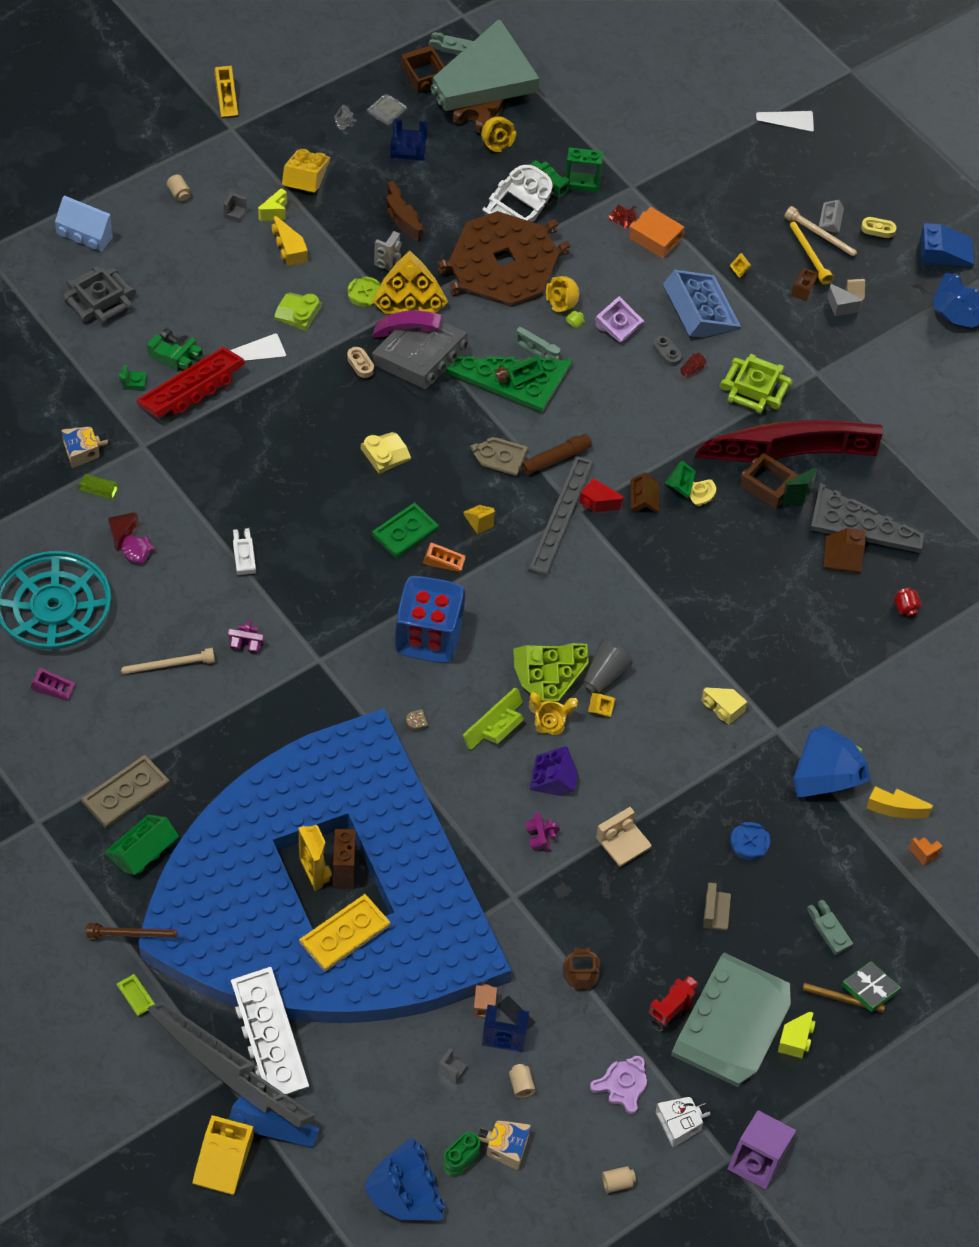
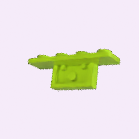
M513 688L463 734L468 749L472 750L483 739L498 744L524 720L522 714L515 712L523 703L517 688Z

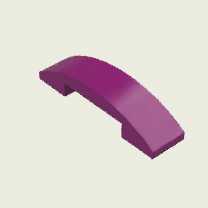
M426 311L394 313L380 319L376 323L372 336L373 338L389 336L392 330L420 327L422 332L438 331L443 317L442 315Z

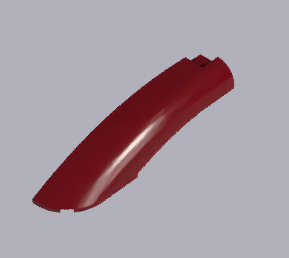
M797 420L770 423L712 438L698 447L695 452V458L752 463L756 457L759 458L763 453L774 460L817 453L877 456L883 435L882 424L836 420Z

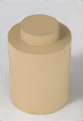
M173 175L168 179L167 186L175 199L179 202L186 201L191 195V190L182 176Z
M523 1064L513 1066L512 1070L509 1071V1076L515 1097L522 1099L532 1096L536 1090L529 1067Z
M628 1166L602 1172L606 1193L632 1188L633 1183L636 1182L634 1170H630Z

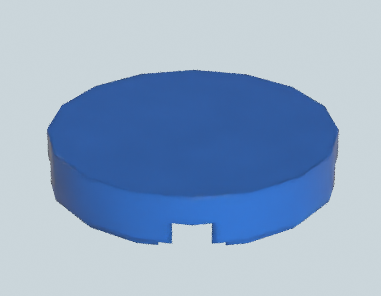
M744 822L733 829L730 837L731 848L740 858L747 860L759 859L768 852L770 846L769 833L760 824Z

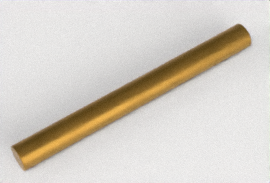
M804 983L802 990L804 992L866 1008L854 996ZM882 1004L874 1011L883 1013L885 1005Z

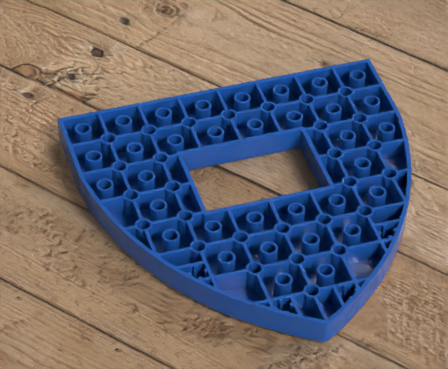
M385 709L308 734L267 756L226 787L202 811L174 849L158 880L145 915L142 928L175 929L178 931V936L176 938L140 937L139 950L142 960L181 984L234 1007L239 1005L231 980L272 967L288 1019L308 1022H372L422 1014L475 995L476 985L482 986L487 984L497 987L508 983L511 980L512 972ZM318 825L321 833L325 834L348 825L349 829L356 830L355 842L390 914L385 917L391 922V926L324 972L299 943V939L313 929L277 850L299 843L300 827Z

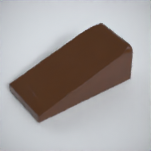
M803 268L793 285L791 295L808 300L818 279V273Z

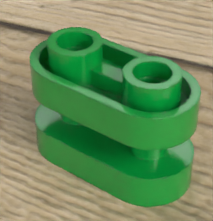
M467 1132L462 1134L445 1151L443 1170L446 1175L450 1177L460 1176L478 1158L480 1139L475 1133Z

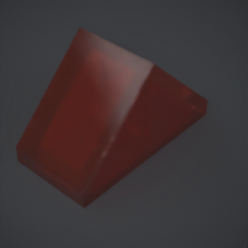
M133 512L108 518L109 530L116 551L121 549L125 537L131 535L138 526L137 513Z

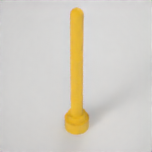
M791 222V229L819 272L818 279L821 284L827 285L831 283L834 279L833 274L830 270L823 267L796 222Z

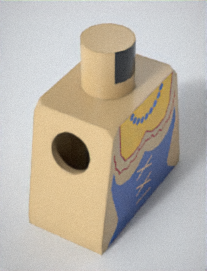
M92 427L62 430L63 443L72 468L97 459L99 457V447L108 445L106 434L95 436Z
M498 1120L493 1131L481 1128L478 1137L481 1142L488 1144L487 1155L518 1170L529 1138L531 1125Z

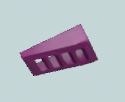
M39 668L30 689L68 700L76 683L43 668ZM56 684L60 685L58 689H55ZM64 686L68 687L65 693L62 692Z

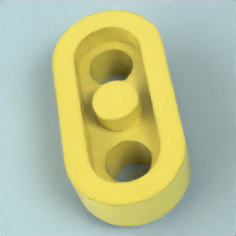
M867 217L862 221L861 229L869 235L891 238L895 235L896 225L889 220Z

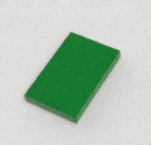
M414 502L373 530L372 536L397 559L439 530V525Z

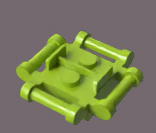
M750 354L746 361L739 358L732 360L731 368L719 386L722 390H731L728 402L741 404L762 414L766 404L775 410L780 408L781 400L793 381L791 378L782 375L785 366L775 365L757 358L754 354ZM741 368L736 380L732 382L736 371ZM778 382L781 384V387L774 398L771 394ZM737 393H739V394H741V395H744V396H747V397H749V398L755 399V400L760 401V402H759V403H756V402H753V401H751V400L745 399V398H743V397L737 396Z

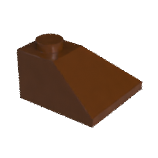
M846 528L826 536L823 569L860 574L866 530Z

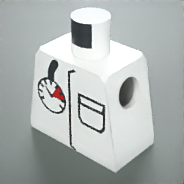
M686 1097L658 1103L656 1115L672 1147H675L702 1130V1118L710 1116V1110L706 1103L696 1107L692 1098Z

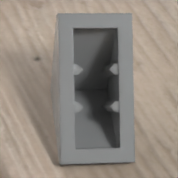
M833 284L830 285L827 298L835 316L860 311L863 298Z

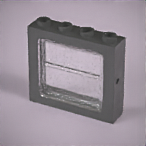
M443 321L438 331L422 332L420 327L394 330L372 352L374 366L427 389L467 349L469 342L467 332Z

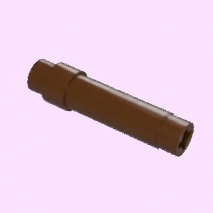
M587 434L574 436L556 447L521 462L522 469L528 476L571 456L575 457L592 447L591 439Z

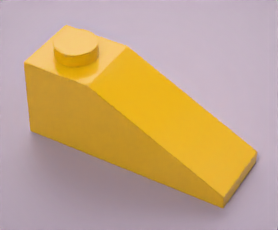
M232 66L215 67L214 75L221 118L238 116Z

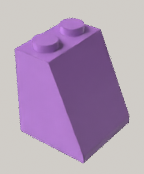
M758 1110L741 1136L728 1170L767 1189L791 1144L796 1130Z

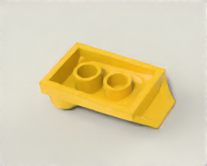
M318 825L299 828V859L314 891L321 889L323 884L330 882L329 877H332L331 870L324 861L323 853L326 842Z

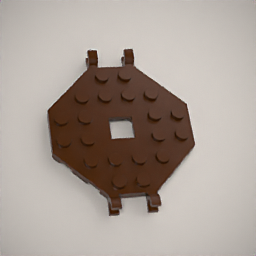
M496 211L466 222L450 260L439 261L438 265L440 267L438 271L440 275H443L452 270L458 282L450 283L452 297L462 292L469 294L472 292L481 295V298L490 301L497 300L503 302L506 306L513 307L543 295L558 257L570 254L568 248L571 245L568 240L562 242L558 247L553 243L549 234H554L558 231L556 219L549 221L543 226ZM509 251L515 261L500 266L494 254Z

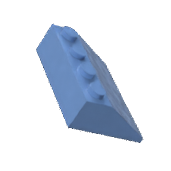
M673 270L663 283L689 336L704 338L741 328L714 275Z

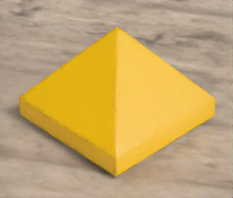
M742 253L730 265L739 278L751 266Z

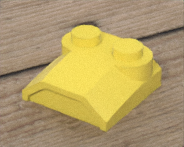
M394 432L382 436L370 435L361 444V450L379 474L411 460L406 445L398 434Z

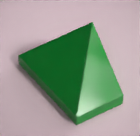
M539 356L516 361L507 369L512 386L545 373Z
M681 461L665 484L688 498L696 471L684 461Z

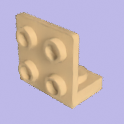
M631 807L597 827L596 839L620 867L651 849L650 842L633 823L635 812Z

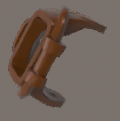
M586 947V949L574 948V952L567 955L563 964V977L574 991L581 988L589 991L597 983L600 967L599 957L590 951V947ZM574 958H591L592 969L574 970L572 960Z

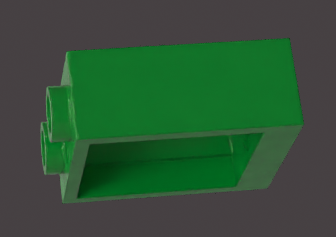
M569 147L566 177L570 180L569 189L599 192L603 151ZM572 162L597 165L596 175L571 172Z

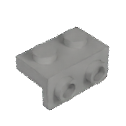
M393 231L386 243L380 240L375 241L374 264L390 271L394 264L400 260V233Z

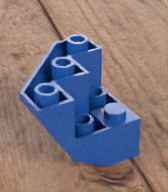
M946 273L933 297L935 311L950 323L971 328L978 326L979 291L975 288L965 287L961 283L962 279L957 274Z
M826 725L810 730L793 778L797 797L835 792L871 781L867 761L853 741Z
M412 1137L376 1166L366 1180L365 1191L376 1208L399 1220L444 1219V1209L446 1208L445 1203L439 1195L435 1184V1176L430 1170L425 1157V1149L420 1142L417 1143L415 1138Z

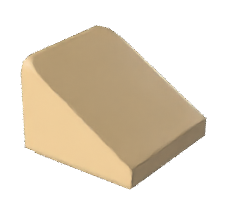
M865 279L847 280L845 290L864 300Z

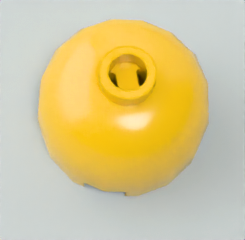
M496 116L485 122L481 135L483 142L489 149L494 152H502V149L513 144L516 138V131L512 122L504 117Z
M567 276L552 277L551 282L546 285V299L551 302L553 306L551 309L556 312L572 309L579 300V288L576 282Z

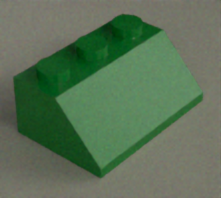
M148 814L104 853L125 873L135 875L141 873L149 862L156 860L160 856L159 853L164 849L171 847L179 835L167 817Z

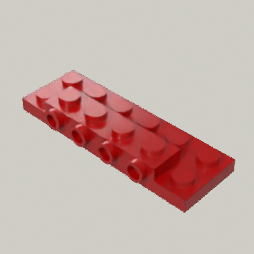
M222 347L136 400L137 404L157 418L164 416L167 412H171L174 415L182 413L190 405L199 403L203 397L214 394L219 387L228 385L233 379L231 373L245 365L244 358Z

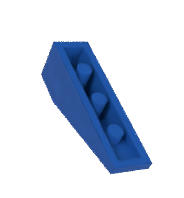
M242 1096L232 1106L229 1117L231 1121L253 1126L255 1134L309 1147L315 1146L320 1130L311 1124L298 1128L284 1117L276 1114L274 1110L264 1113Z

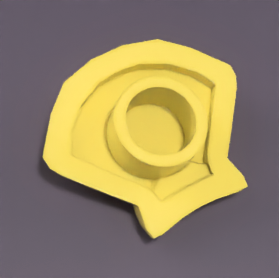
M710 479L696 483L693 482L689 497L696 506L706 504L714 498L716 486Z

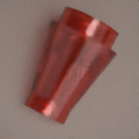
M699 352L692 354L679 370L684 377H687L703 369L707 363L706 359Z

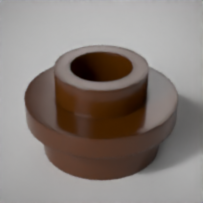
M500 365L498 369H495L499 383H507L506 379L509 378L506 368L502 369Z

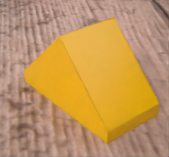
M478 505L463 512L477 534L494 527V508Z

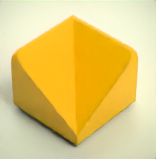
M592 693L588 712L611 717L615 698Z

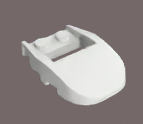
M521 165L509 173L510 176L507 179L502 180L498 184L497 190L489 198L490 203L488 207L482 209L484 215L499 211L530 222L537 218L550 198L552 181L546 173L537 167ZM509 192L534 210L529 216L524 218L500 201Z

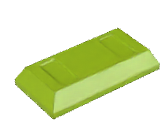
M135 974L116 984L137 1016L147 1012L148 1007L155 1004Z

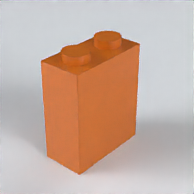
M650 207L640 215L636 222L633 221L631 223L629 238L659 257L664 258L683 239L685 227Z

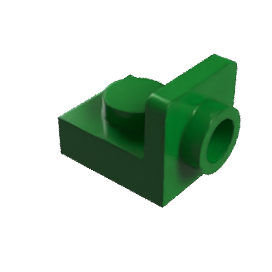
M124 365L123 371L119 373V382H122L123 390L145 391L146 372L128 371V365Z

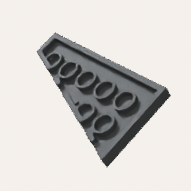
M820 483L810 530L826 534H833L846 528L866 530L865 542L921 553L924 539L923 533L905 524L900 525L894 522L893 518L889 516L884 517L878 514L877 510L853 498L843 497L840 492L836 490L833 492L825 488L826 485Z

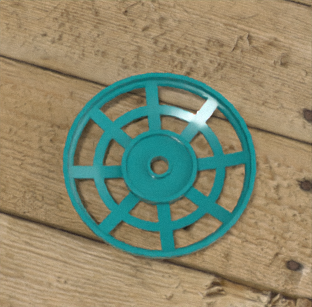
M48 551L33 554L14 564L0 579V625L9 636L29 647L52 650L81 643L91 637L102 626L110 611L111 592L107 578L93 562L78 554L64 551ZM52 561L51 571L39 573L31 578H28L22 571L33 564ZM59 561L76 563L85 567L88 571L79 578L74 574L59 571ZM16 575L23 584L17 590L14 600L2 599L7 584ZM93 575L98 578L105 593V598L94 600L92 591L87 585V582ZM51 578V584L40 588L34 584L42 579ZM59 578L69 579L75 582V584L68 588L65 585L59 584ZM28 588L33 593L30 603L20 602L23 593ZM81 588L87 595L88 601L86 602L76 601L75 594ZM52 602L58 603L56 607L48 606ZM1 606L13 608L15 619L20 626L13 630L8 628L2 616ZM105 606L99 622L92 629L86 627L85 624L90 619L93 609ZM19 609L31 610L33 618L25 623L20 616ZM88 609L81 622L73 618L76 610ZM40 622L49 626L48 633L39 632L32 629V627ZM67 622L73 627L67 631L56 633L57 625ZM27 631L35 636L47 638V644L28 641L18 635ZM77 631L84 634L71 641L55 644L56 638L65 637Z

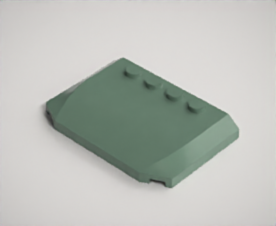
M723 953L681 1031L671 1055L736 1087L741 1086L745 1080L751 1079L757 1074L790 1008V983Z

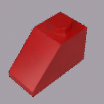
M593 478L581 491L579 503L593 512L620 510L623 507L624 496Z

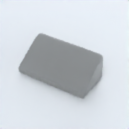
M840 200L823 204L819 223L821 229L835 233L840 231L844 207Z

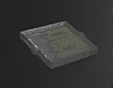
M385 94L370 106L367 112L376 117V120L389 125L407 110V106L400 103L398 99Z

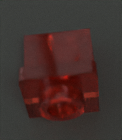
M618 204L610 214L609 220L628 228L637 219V207L633 205L629 210Z

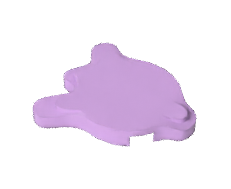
M634 1056L631 1059H626V1061L614 1062L602 1078L591 1082V1091L593 1093L609 1092V1103L621 1104L628 1114H635L638 1108L637 1100L643 1094L647 1085L644 1059L640 1056Z

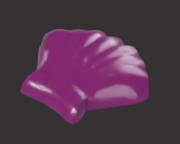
M129 535L125 537L122 543L124 556L134 563L143 564L150 552L156 551L148 536L141 538Z

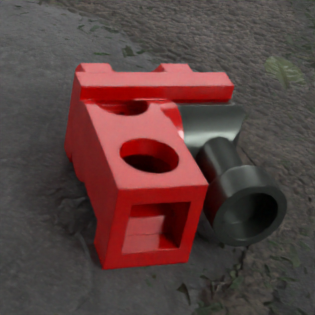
M690 976L683 982L678 978L674 982V986L671 987L669 994L661 1002L655 999L650 1004L649 1013L653 1016L650 1022L656 1030L662 1032L674 1016L680 1017L682 1016L683 1009L687 1012L691 1008L692 1000L696 995L694 990L698 986L697 981Z

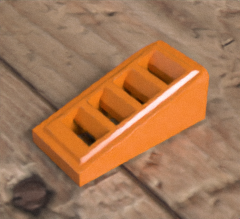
M430 543L423 564L461 572L466 556Z

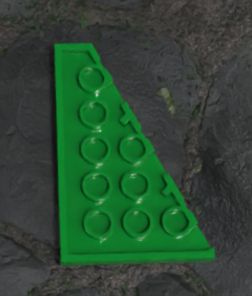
M458 356L446 368L445 373L543 412L571 367L573 359L555 360V358H540L545 373L516 386H512L510 378L506 379L507 383H499L495 373V369H498L500 365L502 369L506 368L507 370L514 362L523 360L515 359V357L487 356V359L474 358V356Z

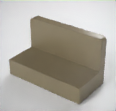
M708 883L703 928L727 931L731 894L716 892L717 884Z

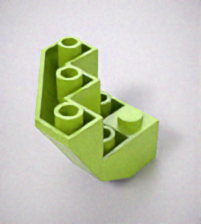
M571 643L562 646L526 645L513 648L514 668L522 687L530 693L535 692L538 694L541 701H559L588 664L587 644Z

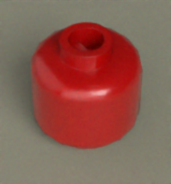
M910 588L898 591L896 593L897 596L894 598L898 613L900 615H907V617L917 615L918 610L922 606L918 593Z

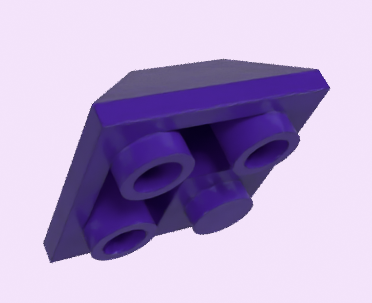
M564 746L536 755L530 790L558 796L575 790L578 774L568 747Z

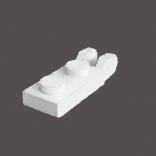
M249 528L244 531L246 539H239L238 530H233V547L237 575L256 573L252 538H250Z

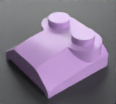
M620 296L594 319L599 330L608 332L620 343L627 339L644 322Z

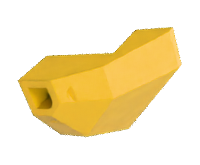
M409 251L383 279L373 299V303L385 314L415 310L437 313L448 303V300L435 277Z

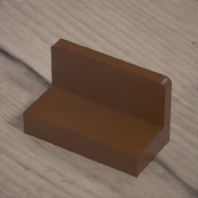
M645 472L630 479L631 510L637 512L648 507L654 512H658L659 482Z

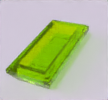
M84 474L77 489L113 499L119 484Z

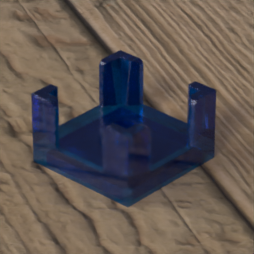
M394 119L390 158L424 161L428 122L420 121L419 130L402 129L401 119Z
M487 1005L482 1046L523 1052L529 1011L519 1010L517 1024L515 1025L497 1022L498 1007Z

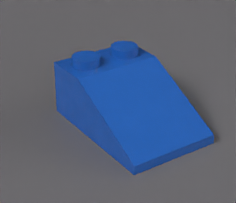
M923 224L920 236L921 263L974 266L973 241L971 237L942 224Z

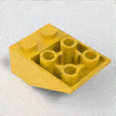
M306 149L297 150L284 165L282 185L316 192L321 184L330 157L324 153H310Z
M212 1115L205 1133L192 1184L234 1195L254 1138L253 1126Z

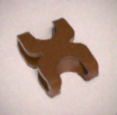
M501 99L455 109L453 122L461 125L465 121H474L476 123L475 132L481 134L485 122L500 114L503 109L504 100Z

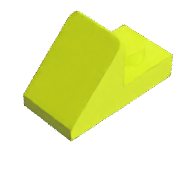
M281 188L259 206L258 219L260 221H274V216H277L279 219L285 220L286 212L284 207L287 204V192Z

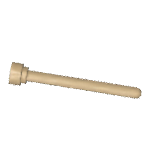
M791 206L785 213L784 218L787 220L799 222L849 255L856 256L857 251L802 217L798 209Z
M207 648L205 651H201V654L125 666L121 668V672L123 674H130L203 661V663L207 662V664L215 663L213 648Z

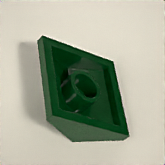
M816 467L785 483L781 501L783 507L803 506L813 492L818 471Z

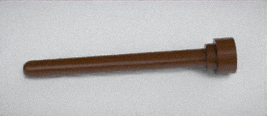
M89 923L86 927V936L88 939L95 940L102 936L176 938L178 931L175 929L103 927L99 923Z

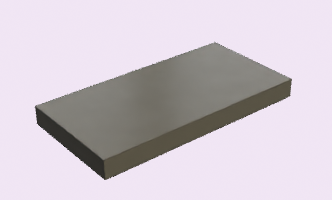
M143 755L81 798V801L107 829L170 784V780L146 755Z

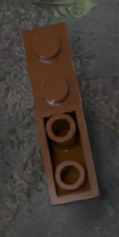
M388 182L386 209L390 217L405 234L420 242L424 229L422 223L419 224L417 211L413 210L411 204L406 205L405 200H402L401 190L399 187H396L395 182Z

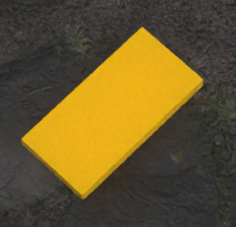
M364 894L300 938L299 943L323 971L326 972L389 928L391 922Z

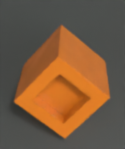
M915 837L911 840L909 850L925 866L939 857L942 845L938 841L931 845L926 838L918 841Z

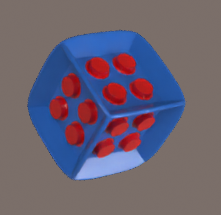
M422 576L409 577L405 583L398 608L394 638L395 650L402 655L442 663L451 662L461 631L465 607L464 587L440 579Z

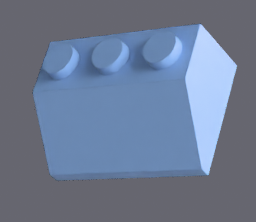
M67 196L62 198L55 220L56 233L102 252L113 238L111 215Z

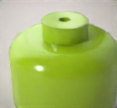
M572 311L566 317V322L573 328H579L585 323L584 315L581 312Z

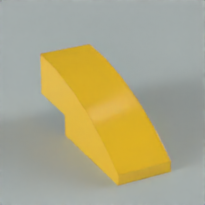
M875 786L866 808L891 817L924 819L929 818L933 805L899 789H896L893 795Z

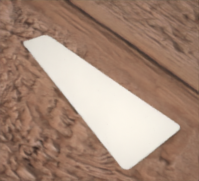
M812 111L756 113V118L759 121L814 131Z
M273 334L230 350L244 358V361L286 356L278 334Z

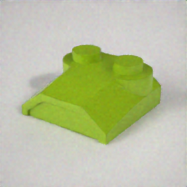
M291 292L287 293L278 305L274 319L307 331L322 308V302L314 294L303 296Z

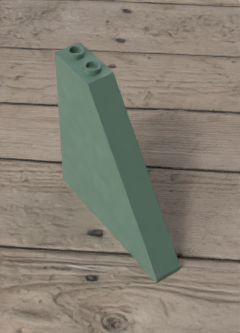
M497 20L433 77L431 92L436 96L438 104L445 111L538 92L540 78L502 21Z

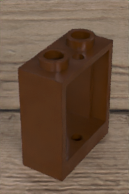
M432 45L401 54V68L417 93L430 90L431 85H433V77L436 74L419 79L412 68L430 63L438 74L445 67Z
M763 453L759 458L756 457L753 460L749 469H745L742 472L740 487L777 509L781 505L785 483L799 475ZM761 467L784 481L776 491L753 478Z
M335 829L333 889H354L356 830Z

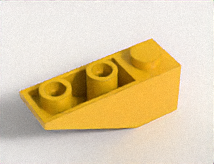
M274 216V224H271L273 234L277 236V246L281 247L282 260L286 261L287 266L307 263L308 250L303 237L277 216Z

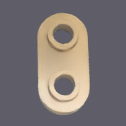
M360 347L349 349L347 360L357 375L362 378L371 377L374 373V364L366 352Z

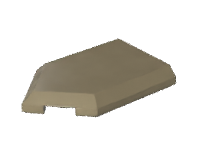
M495 437L489 438L483 443H476L470 446L481 466L518 476L521 462L524 461L528 450L527 446Z

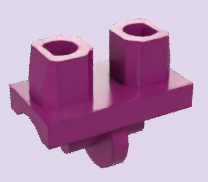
M248 620L246 625L239 624L238 630L229 629L230 648L241 650L242 641L249 642L247 649L249 652L258 653L261 645L265 643L264 635L256 634L258 633V627H253L252 621Z
M540 812L533 813L534 819L525 822L529 834L538 832L539 835L529 839L531 848L534 851L544 849L546 853L550 852L552 848L548 835H550V839H555L556 834L560 831L559 824L553 823L552 819H548L546 825L544 818H541Z

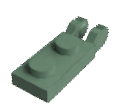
M433 32L429 46L432 45L434 49L441 50V52L459 55L473 41Z
M522 327L516 330L515 344L540 358H555V360H559L558 355H560L561 349L555 344H549Z
M824 900L818 901V906L824 915L822 917L819 916L818 911L813 905L807 907L815 927L834 955H838L853 947V942L835 915L830 912L829 906Z

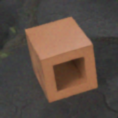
M487 984L482 986L476 985L473 1017L494 1019L497 987Z

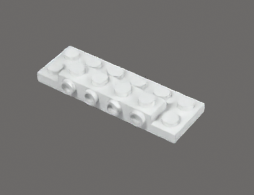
M272 967L232 979L231 982L239 1005L235 1009L238 1018H243L245 1026L241 1027L245 1039L249 1038L251 1046H248L251 1059L255 1058L258 1065L254 1067L255 1073L286 1095L310 1088Z

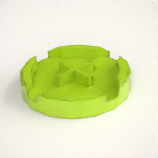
M362 277V279L358 280L356 278L349 283L347 289L348 298L356 306L372 307L375 305L373 299L381 284L371 277Z

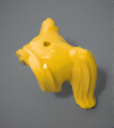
M532 692L530 694L529 709L535 714L534 725L536 726V731L541 734H561L565 728L566 716L573 713L574 708L577 707L578 700L576 698H569L564 705L554 701L541 702L540 696Z

